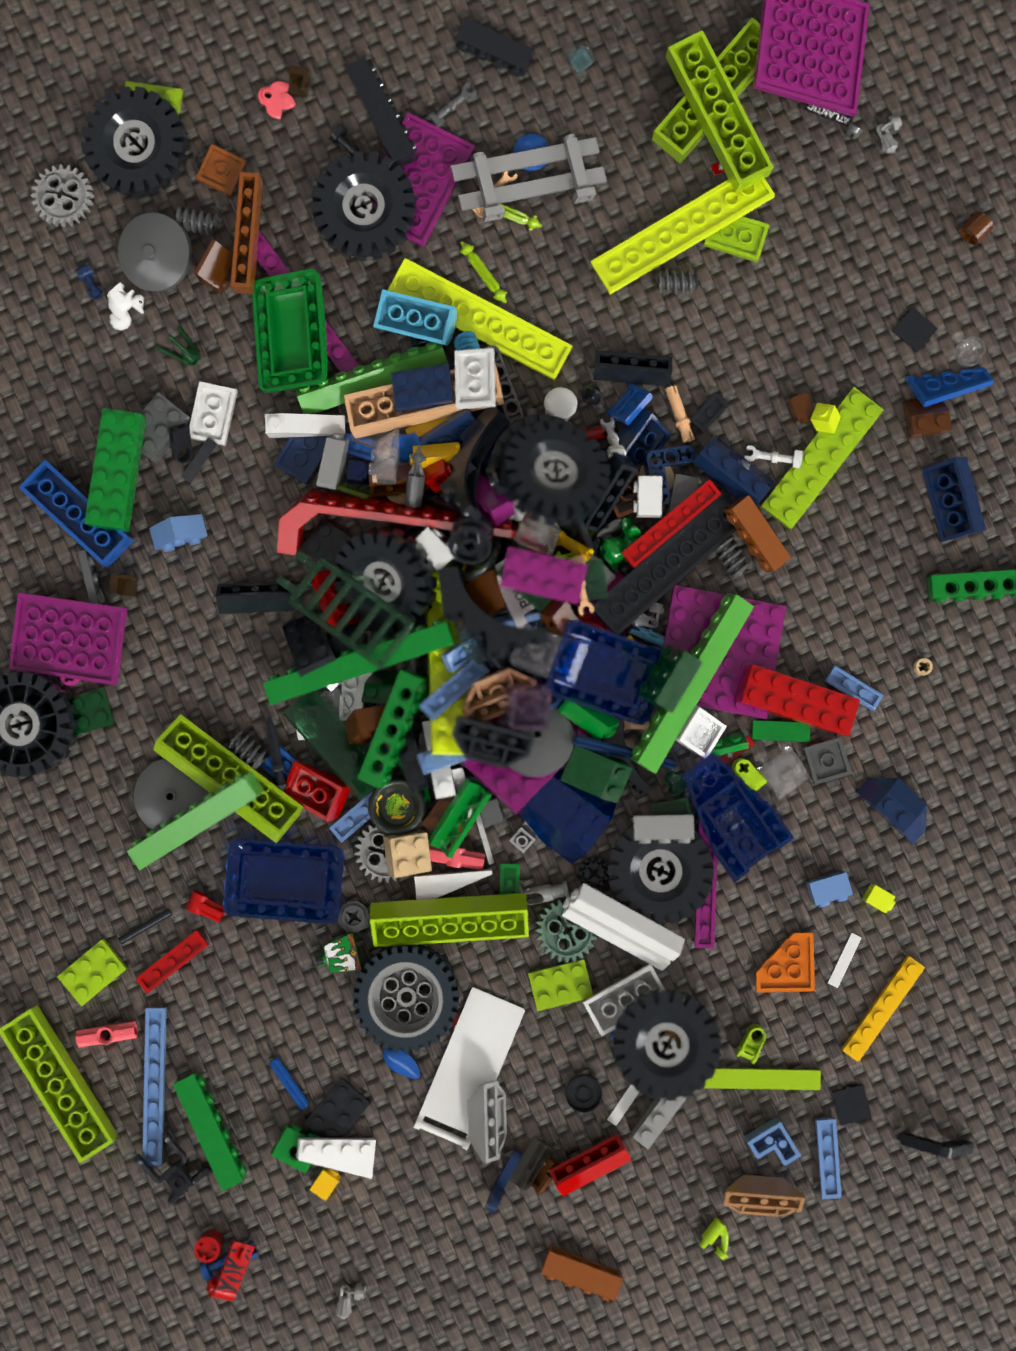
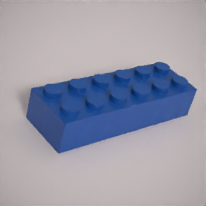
M44 460L19 486L32 501L102 566L109 568L135 541L124 531L86 525L85 517L88 497L47 460Z

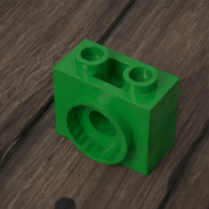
M294 1123L291 1126L285 1124L270 1151L271 1156L306 1174L311 1163L298 1160L296 1158L297 1154L293 1155L289 1151L291 1147L298 1146V1138L319 1137L310 1132L308 1135L301 1132L302 1128Z

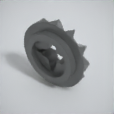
M350 901L341 907L338 920L345 930L358 932L367 925L369 912L363 903ZM358 909L359 911L357 917L361 921L355 919L354 921L349 923L351 918L349 913H354Z

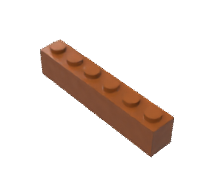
M240 172L231 287L235 293L254 294L263 181L259 173Z

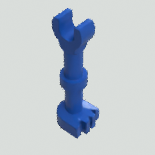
M250 1241L247 1244L254 1245L255 1243L254 1241ZM258 1251L253 1252L251 1258H255L258 1255ZM227 1254L223 1255V1258L211 1263H200V1270L204 1281L213 1278V1270L224 1265Z

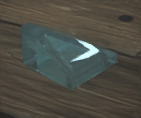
M584 46L569 58L579 75L593 63L589 49Z

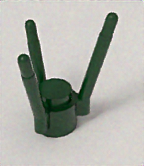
M178 326V330L189 344L188 347L185 348L171 334L168 335V338L182 350L181 355L183 358L155 345L156 349L182 362L186 367L188 365L193 367L201 358L200 350L195 347L181 326Z

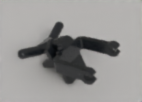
M166 1130L162 1133V1138L181 1159L170 1166L162 1175H158L140 1154L134 1157V1162L155 1183L160 1184L164 1181L168 1183L174 1192L168 1198V1203L173 1204L188 1191V1188L193 1187L208 1175L212 1169L210 1166H205L194 1176L190 1175L189 1170L185 1171L182 1165L187 1160V1153Z

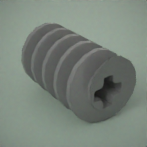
M179 205L176 211V221L182 225L186 232L192 230L195 234L199 232L200 235L207 234L208 237H212L218 226V215L216 213L214 218H212L211 212H208L204 216V210H201L199 215H197L196 208L190 213L189 207L182 211V206Z
M659 269L658 290L660 294H662L664 289H666L667 294H670L671 289H673L675 295H677L679 289H681L682 295H685L686 290H689L690 295L693 294L694 290H697L698 271H695L692 276L691 271L687 270L684 276L683 270H680L678 275L675 270H672L669 275L668 270L665 269L661 275Z
M734 536L725 540L715 550L716 554L722 553L719 560L726 559L723 566H730L727 573L734 572L731 576L732 580L738 579L752 570L747 569L750 562L743 563L746 556H739L742 549L735 550L738 543H731Z
M240 730L230 740L228 750L232 751L235 749L234 755L238 756L241 754L240 759L242 761L247 759L246 764L252 765L251 768L256 771L268 758L264 757L266 750L259 752L260 745L253 747L255 741L248 742L249 735L242 737L243 730Z

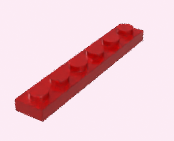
M709 479L621 553L632 568L636 567L717 499L721 492Z

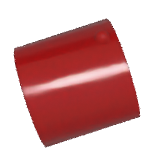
M207 1230L202 1233L194 1248L197 1259L205 1263L214 1261L223 1248V1236L217 1230Z

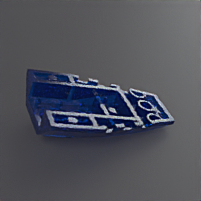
M711 753L682 774L710 848L734 883L749 873V868L773 850L780 849L794 838L773 806L767 801L765 802L759 796L760 794L745 784V781L735 775L732 769L714 753Z
M560 768L518 813L544 844L573 864L589 852L612 820L617 803L599 798L561 781L559 778L563 769Z

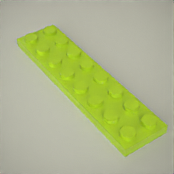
M855 387L851 389L837 407L841 418L835 433L819 431L803 451L800 469L793 468L792 466L760 506L789 530L798 522L884 411V409Z

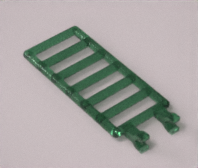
M298 551L294 557L310 568V571L298 587L281 575L276 580L278 584L292 593L288 599L289 604L375 667L382 669L412 630L415 622L322 556L314 562L301 551ZM323 566L331 571L305 606L298 601L299 597ZM337 576L345 581V584L321 616L317 615L312 611ZM354 587L361 593L334 627L327 620L349 590ZM368 597L375 604L349 638L341 631ZM383 608L390 615L365 648L361 647L356 643L380 609ZM396 619L400 620L405 626L380 659L376 658L371 652Z

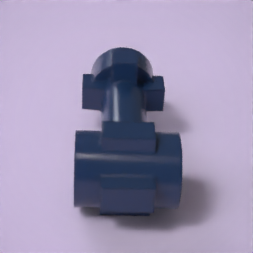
M89 264L79 266L75 271L80 281L85 280L89 291H87L89 297L93 300L101 298L103 291L100 286L96 287L91 277L94 275Z

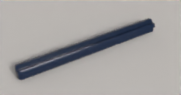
M577 734L574 735L572 741L574 745L628 759L632 756L633 748ZM665 757L661 767L674 769L676 760Z

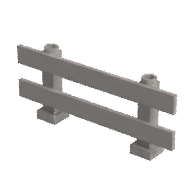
M570 134L564 137V144L486 158L484 152H477L473 154L474 160L472 162L451 165L454 182L477 177L480 191L458 195L461 210L485 207L482 217L484 222L503 218L505 210L503 205H498L500 203L570 189L576 190L572 196L574 204L592 201L596 191L594 186H589L607 182L604 167L585 170L582 156L599 153L596 137L578 141L574 134ZM568 159L571 173L497 188L493 186L491 174Z

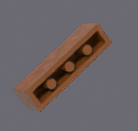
M749 495L740 497L724 510L727 520L735 526L738 536L745 541L749 552L756 557L758 565L766 573L774 572L791 558Z
M551 1245L548 1246L541 1265V1274L549 1280L557 1279L568 1287L576 1286L587 1294L592 1292L605 1301L616 1300L623 1281L622 1272Z

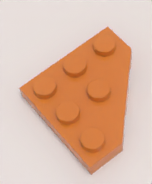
M792 932L755 971L756 992L815 991L813 932Z

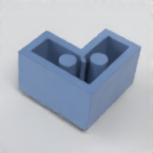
M202 514L169 517L149 528L155 550L163 549V552L175 550L174 547L182 546L188 542L190 545L199 544L201 539L207 537Z
M777 1116L744 1136L757 1159L772 1150H775L784 1166L801 1157Z

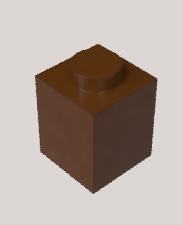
M808 392L788 400L787 406L794 424L800 422L802 425L811 421L814 407Z

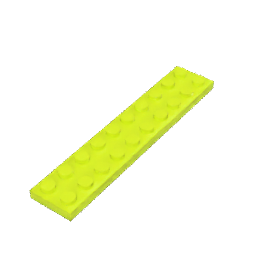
M765 178L736 193L728 179L590 261L591 265L611 295L773 199L775 193Z
M406 258L388 288V291L455 307L457 309L455 329L462 332L470 331L475 333L478 341L487 346H496L504 355L554 381L573 347Z
M435 570L430 576L437 577V587L432 590L437 592L435 601L430 604L432 608L426 614L427 628L432 627V622L441 619L444 622L449 621L456 644H458L467 637L466 631L462 630L461 624L458 621L446 620L443 614L439 574ZM456 644L428 653L429 697L468 664L467 662L453 673L447 671L441 654ZM469 690L434 721L430 719L432 755H463L452 737V732L457 716H464L462 709Z

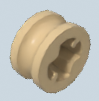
M921 658L914 662L913 669L917 675L924 676L932 671L933 665L929 659ZM920 662L922 664H927V667H925L927 669L926 671L919 670V667H921V665H919Z

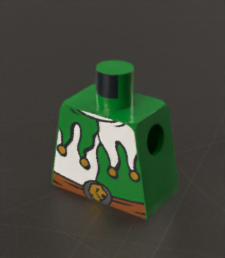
M354 932L326 943L323 946L325 953L315 955L317 967L328 964L331 973L356 971L363 968Z

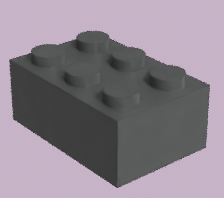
M159 392L141 412L147 418L142 453L155 464L161 460L171 447L168 428L182 423L189 426L191 421L188 415Z

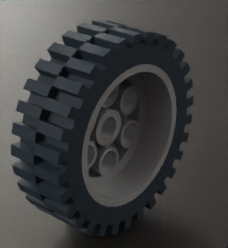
M422 944L420 946H388L387 949H382L376 955H373L358 975L353 992V1009H356L355 1018L356 1020L359 1019L361 1030L363 1028L366 1030L365 1035L368 1038L370 1036L374 1038L373 1043L376 1045L378 1043L383 1044V1049L387 1050L390 1047L396 1053L399 1050H404L403 1053H409L410 1050H414V1053L419 1052L421 1048L427 1049L432 1043L436 1044L439 1042L440 1037H444L448 1029L451 1028L459 1004L458 980L456 981V975L454 970L450 969L451 965L448 961L445 962L441 954L437 955L434 953V949L430 948L429 950ZM412 972L415 975V979L407 981L405 973ZM390 979L395 980L397 987L389 988L387 981ZM427 984L430 987V992L422 993L420 986ZM405 991L410 992L412 999L404 1000L402 993ZM384 1000H393L394 1006L391 1008L386 1007ZM425 1004L428 1010L426 1012H419L417 1005ZM407 1011L410 1017L403 1020L400 1018L399 1013Z

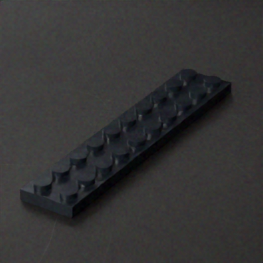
M725 489L717 499L678 530L593 605V613L615 637L622 633L737 531L735 526L727 520L726 513L724 512L727 507L738 499Z

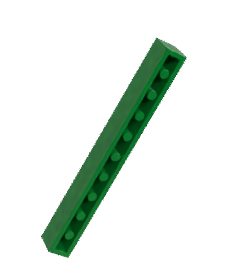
M441 619L432 622V627L425 629L423 625L414 628V633L407 635L405 631L396 634V639L389 641L387 637L376 641L377 645L370 647V644L358 647L359 651L352 653L351 650L340 653L341 657L336 658L335 661L300 677L296 668L285 671L286 675L282 677L279 674L267 677L268 681L264 682L263 686L269 703L273 705L454 645L456 640L450 622H444Z

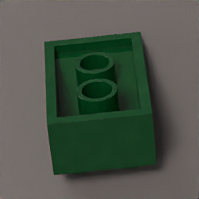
M573 745L571 755L559 779L599 798L618 804L633 768L624 760L592 749Z

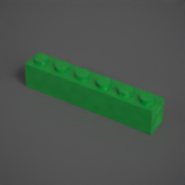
M197 1070L176 1080L173 1086L221 1190L224 1191L243 1182L247 1176V1169L245 1164L241 1163L238 1158L239 1152L237 1147L232 1145L229 1139L231 1138L230 1132L227 1127L223 1126L221 1112L218 1109L216 1110L213 1104L214 1098L212 1093L208 1092L205 1087L206 1080L204 1076L199 1074Z

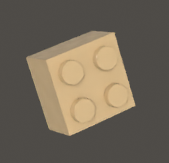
M416 830L403 835L383 836L388 875L397 878L432 871L427 832Z

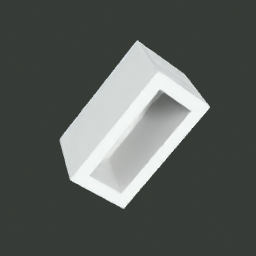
M638 476L637 481H634L633 492L637 493V501H633V512H637V517L660 518L662 516V476Z

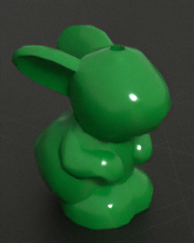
M627 517L621 519V527L624 532L623 538H605L600 546V555L614 571L618 569L621 561H627L621 553L643 535L640 529L634 527L633 522Z

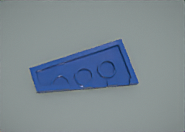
M985 367L960 370L959 373L947 371L935 376H931L930 373L923 374L922 377L914 378V376L906 377V383L923 407L992 386L994 381Z

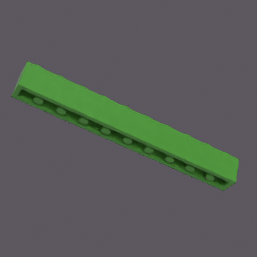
M727 593L722 598L719 609L712 615L709 626L702 632L699 643L691 651L694 657L703 662L673 713L660 708L653 715L650 726L643 732L640 743L632 751L630 758L632 761L656 774L754 608L753 605L737 594Z

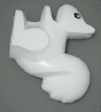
M121 282L107 294L108 306L112 312L109 315V322L116 330H124L130 326L131 316L127 312L130 308L133 307L138 312L144 313L143 296H134L135 291L133 289L126 293Z

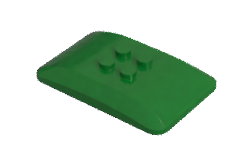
M306 269L256 280L252 300L259 388L263 392L272 393L322 384L327 378L328 361L325 311L320 274L314 269Z

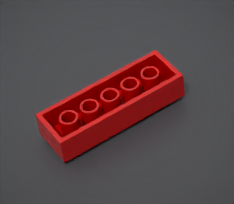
M751 664L745 667L735 702L836 735L850 736L860 699Z

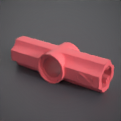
M429 845L430 860L432 862L444 863L455 868L466 867L483 870L485 854L467 851L465 848L458 847L453 857L448 858L440 848Z
M136 1021L106 1024L76 1031L78 1047L98 1044L106 1045L110 1042L138 1037ZM104 1030H108L110 1032V1038H106L104 1036Z

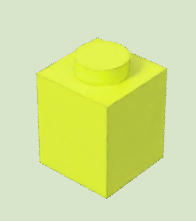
M817 403L811 421L816 431L834 434L841 416L835 405Z
M872 883L862 898L864 902L884 913L890 911L895 904L894 895Z

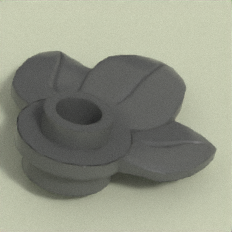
M619 518L611 521L606 528H602L597 533L596 537L603 541L605 538L617 536L623 531L620 525L622 520Z

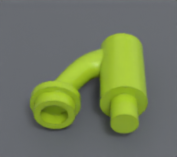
M715 1217L701 1235L703 1239L699 1242V1245L705 1249L708 1244L712 1245L720 1235L721 1247L717 1246L715 1253L724 1260L729 1257L727 1254L729 1235L726 1225Z

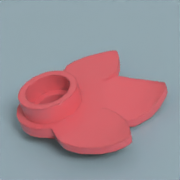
M274 82L270 87H263L258 92L259 102L266 107L267 113L276 119L281 118L282 110L295 107L294 99L287 93L289 84L286 82ZM264 94H270L271 98H266Z

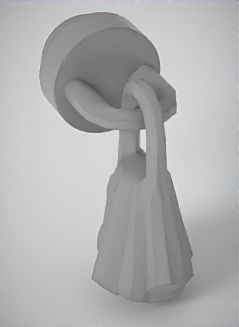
M899 115L888 117V123L880 124L877 127L882 150L886 153L892 154L896 151L898 142L892 137L888 129L891 128L892 131L899 130V127L902 126Z
M654 603L649 608V612L652 613L651 617L642 614L632 625L634 627L656 628L659 624V615L664 614L663 605Z
M357 1283L355 1288H350L348 1285L341 1286L339 1301L335 1309L336 1316L341 1319L349 1317L352 1313L350 1294H354L355 1300L364 1299L366 1286H363L361 1283ZM343 1290L347 1293V1297H343Z

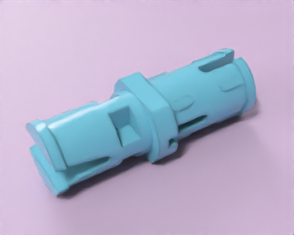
M631 624L630 627L633 629H630L628 634L663 648V635L653 632L652 629H646L642 626L634 627Z

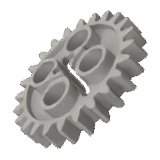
M60 164L58 170L54 165L51 172L46 168L45 176L39 173L41 180H34L37 186H33L32 189L36 193L31 194V197L34 199L32 204L36 207L35 211L40 214L39 216L43 220L46 219L48 224L53 222L55 227H58L60 223L65 228L67 222L71 227L74 220L80 223V216L86 219L84 212H91L88 206L94 204L89 199L94 198V195L91 193L93 188L89 185L90 181L88 178H85L86 176L83 172L79 173L77 168H74L72 171L70 165L65 170L63 165ZM59 182L57 187L52 188L54 183ZM78 186L76 191L71 192L73 187ZM51 200H55L54 204L48 206V203ZM73 204L70 210H66L68 205Z
M368 825V832L362 830L364 837H357L361 843L354 845L359 848V851H355L354 854L360 856L355 861L356 863L362 862L359 869L366 868L365 876L371 873V880L377 876L379 883L382 881V878H385L386 883H388L389 878L392 876L388 875L386 856L381 851L369 850V847L385 849L384 839L379 845H375L373 839L376 835L383 837L388 836V834L378 830L376 826L372 828ZM372 854L379 855V861L375 864L369 862Z

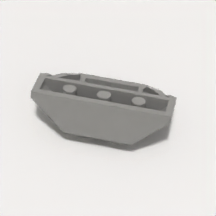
M496 1080L481 1084L468 1100L469 1141L481 1161L487 1164L500 1159V1151L507 1134L506 1094Z

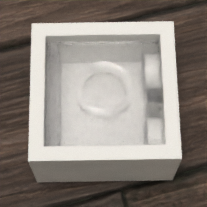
M695 706L675 741L694 754L707 759L725 730L726 725L700 707Z

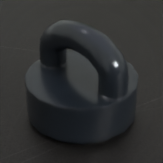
M587 385L582 392L583 401L587 404L598 405L601 400L600 389L595 385Z

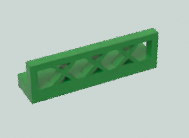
M468 778L465 779L428 838L429 845L440 848L448 858L453 857L491 797V794L481 782ZM480 793H482L483 797L478 802V796ZM472 808V814L468 818V812ZM462 824V830L458 834V828ZM450 840H452V845L450 849H448L447 845L450 842Z

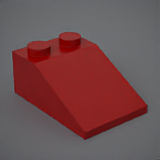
M294 761L285 783L287 788L283 792L303 806L304 809L329 822L339 818L353 784L334 774L299 761Z

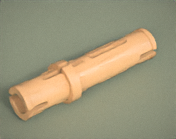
M670 386L665 389L675 416L676 428L680 431L683 443L691 442L695 438L690 428V419L687 418L677 386Z

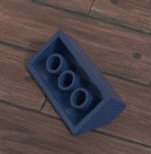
M642 409L629 426L625 424L618 433V443L625 448L626 456L631 459L640 474L644 455L650 451L661 449L672 434L653 413ZM606 450V451H605V454H606V456H607V458H608V459H607V461H608V460H609V457H608V454H607L608 452H607V450Z
M714 436L693 462L738 499L749 495L756 506L774 484L773 480L717 436Z
M956 457L922 469L941 542L986 531L967 457Z

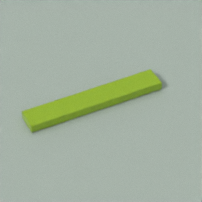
M715 1067V1074L712 1079H708L705 1082L706 1086H704V1088L821 1090V1070Z

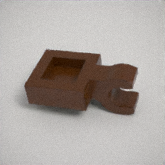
M548 1158L543 1167L537 1165L526 1179L537 1193L542 1194L553 1179L549 1170L559 1165L558 1161Z

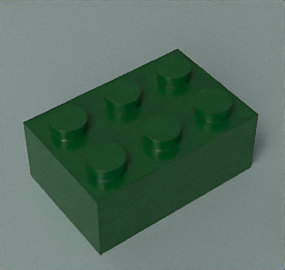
M667 645L661 651L657 663L650 669V674L646 681L641 684L637 695L652 705L673 713L703 662L686 650Z

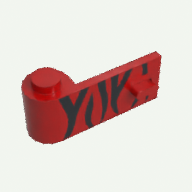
M232 1241L219 1277L214 1276L207 1283L206 1291L210 1297L227 1301L235 1299L255 1248L254 1245Z

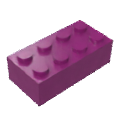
M509 547L500 587L579 604L587 564Z

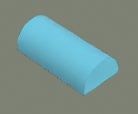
M382 289L373 327L447 346L454 335L457 309L453 306Z

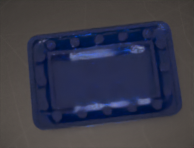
M572 620L567 623L545 683L546 692L551 696L638 725H643L649 720L654 705L637 694L640 691L641 684L649 676L650 669L660 658L662 650L584 622Z
M234 839L228 847L223 909L227 915L234 917L333 924L339 919L344 852L340 847L329 845Z

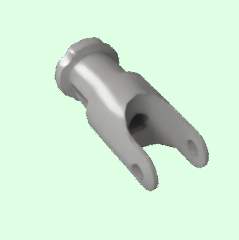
M563 881L561 884H546L524 890L526 894H541L537 898L528 900V905L554 901V898L564 896L566 898L569 897L566 881Z

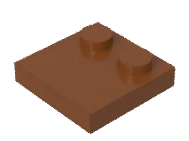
M211 144L196 176V180L231 197L239 181L240 172H243L247 161Z

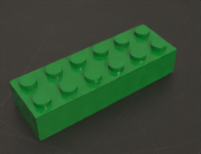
M102 409L85 524L90 527L129 532L147 420L141 413Z

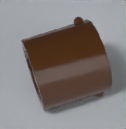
M975 211L973 214H970V218L959 229V233L967 243L977 246L990 231H993L994 224L986 214Z

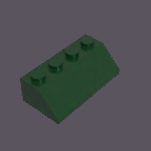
M375 670L364 684L361 702L367 707L387 705L399 672ZM418 674L427 678V688L419 699L420 705L429 698L428 675ZM409 688L406 690L408 698L411 697V690ZM400 706L399 711H404L403 707ZM419 706L417 712L425 713Z

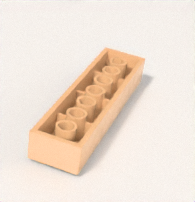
M495 363L496 406L505 403ZM455 369L450 370L454 403L396 412L393 384L344 395L350 430L355 439L451 417L462 409L456 408ZM484 407V408H469V410H470L471 412H473V411H477V410L486 409V408H488V407Z

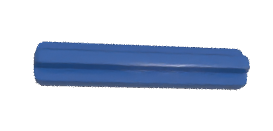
M278 1057L270 1061L269 1065L299 1109H304L308 1106L309 1101Z

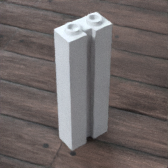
M584 883L579 889L575 888L571 897H567L562 905L564 908L563 917L661 971L670 964L671 960L674 961L681 954L685 941L684 938Z

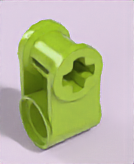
M737 758L732 762L733 772L750 794H754L767 783L750 761ZM740 763L744 764V771L739 770L741 768L739 766Z
M754 1023L748 1026L736 1050L737 1057L742 1056L751 1060L753 1064L758 1060L766 1040V1033L759 1024ZM754 1031H761L758 1038L751 1037Z

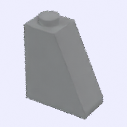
M333 433V436L330 435L326 438L316 484L318 487L337 489L344 482L349 438H344L343 434Z

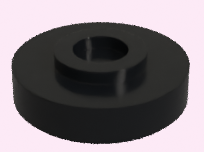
M576 1075L566 1085V1101L577 1112H591L599 1106L602 1100L601 1086L591 1075Z

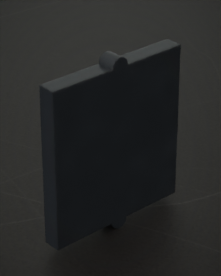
M913 307L905 317L900 319L901 322L892 332L917 353L925 343L930 342V338L938 328Z
M863 1084L852 1087L846 1086L844 1089L832 1091L840 1125L853 1122L857 1124L858 1121L872 1118Z

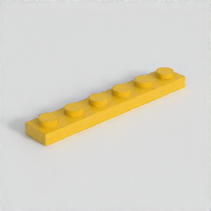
M907 955L841 1048L843 1052L857 1062L860 1061L925 967Z

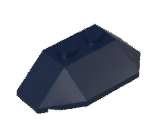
M868 778L856 791L864 801L911 845L926 832L927 804L899 778Z

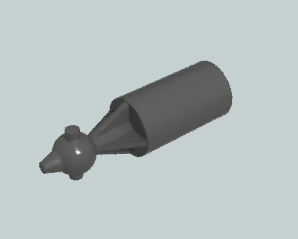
M418 448L416 453L410 456V459H413L415 463L408 473L405 505L415 508L422 507L425 475L421 463L426 461V457L422 454L421 448Z

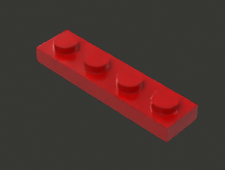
M196 930L135 979L148 994L210 944L199 930Z

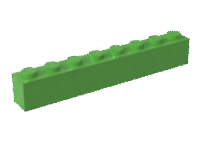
M428 342L420 348L413 347L407 352L392 354L387 359H377L369 365H359L351 371L339 372L333 377L326 378V381L322 384L300 387L295 390L303 414H315L344 404V395L392 384V372L448 364L442 344Z
M252 771L246 775L242 772L233 778L235 782L232 784L227 782L220 786L218 793L215 794L212 791L203 797L205 801L202 803L196 801L190 805L188 812L182 810L174 816L175 820L172 822L168 819L159 825L161 829L156 830L154 828L145 834V839L142 840L140 837L132 842L131 845L133 847L126 852L138 869L141 870L262 794L264 789Z

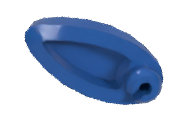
M390 1047L387 1050L384 1049L383 1058L389 1068L403 1076L413 1079L419 1078V1067L410 1054L403 1053L404 1050H399L398 1053L393 1052V1048Z

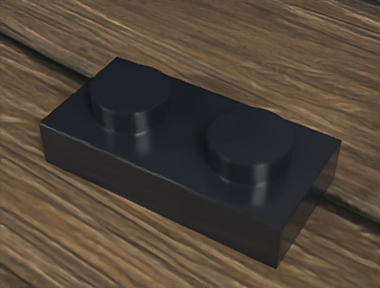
M715 392L690 419V422L704 434L729 407V404Z

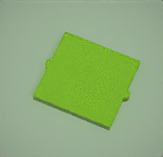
M340 484L336 487L338 490L364 499L371 498L370 492L346 484Z

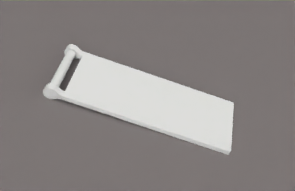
M475 987L471 988L414 1128L418 1130L421 1128L462 1146V1149L468 1150L470 1145L468 1135V1100L481 1084L497 1080L524 1015V1008ZM427 1116L462 1131L467 1136L464 1139L424 1122L423 1119Z

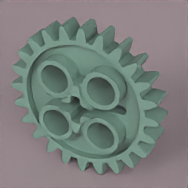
M560 900L556 901V906L550 903V910L543 908L545 915H538L542 921L535 923L540 926V929L535 930V932L540 933V936L535 939L542 941L539 947H545L544 954L551 952L550 959L557 956V962H560L563 958L564 962L568 963L569 957L572 962H576V956L583 959L582 952L589 954L587 947H594L591 940H597V938L592 936L593 933L574 922L569 923L566 921V918L562 916L564 908ZM551 922L557 924V930L554 933L549 929ZM569 927L568 934H563L565 928ZM578 929L583 932V937L580 940L575 936V932ZM561 939H564L567 943L564 950L559 947ZM571 939L575 942V946L572 945Z

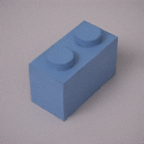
M844 871L806 881L812 904L819 907L828 906L830 901L837 900V902L848 900V896L853 895L847 873Z

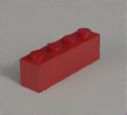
M616 1134L553 1167L549 1172L556 1188L562 1196H565L632 1161L619 1134Z

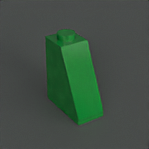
M590 689L568 697L558 709L562 715L597 740L612 737L616 733V727L620 724Z

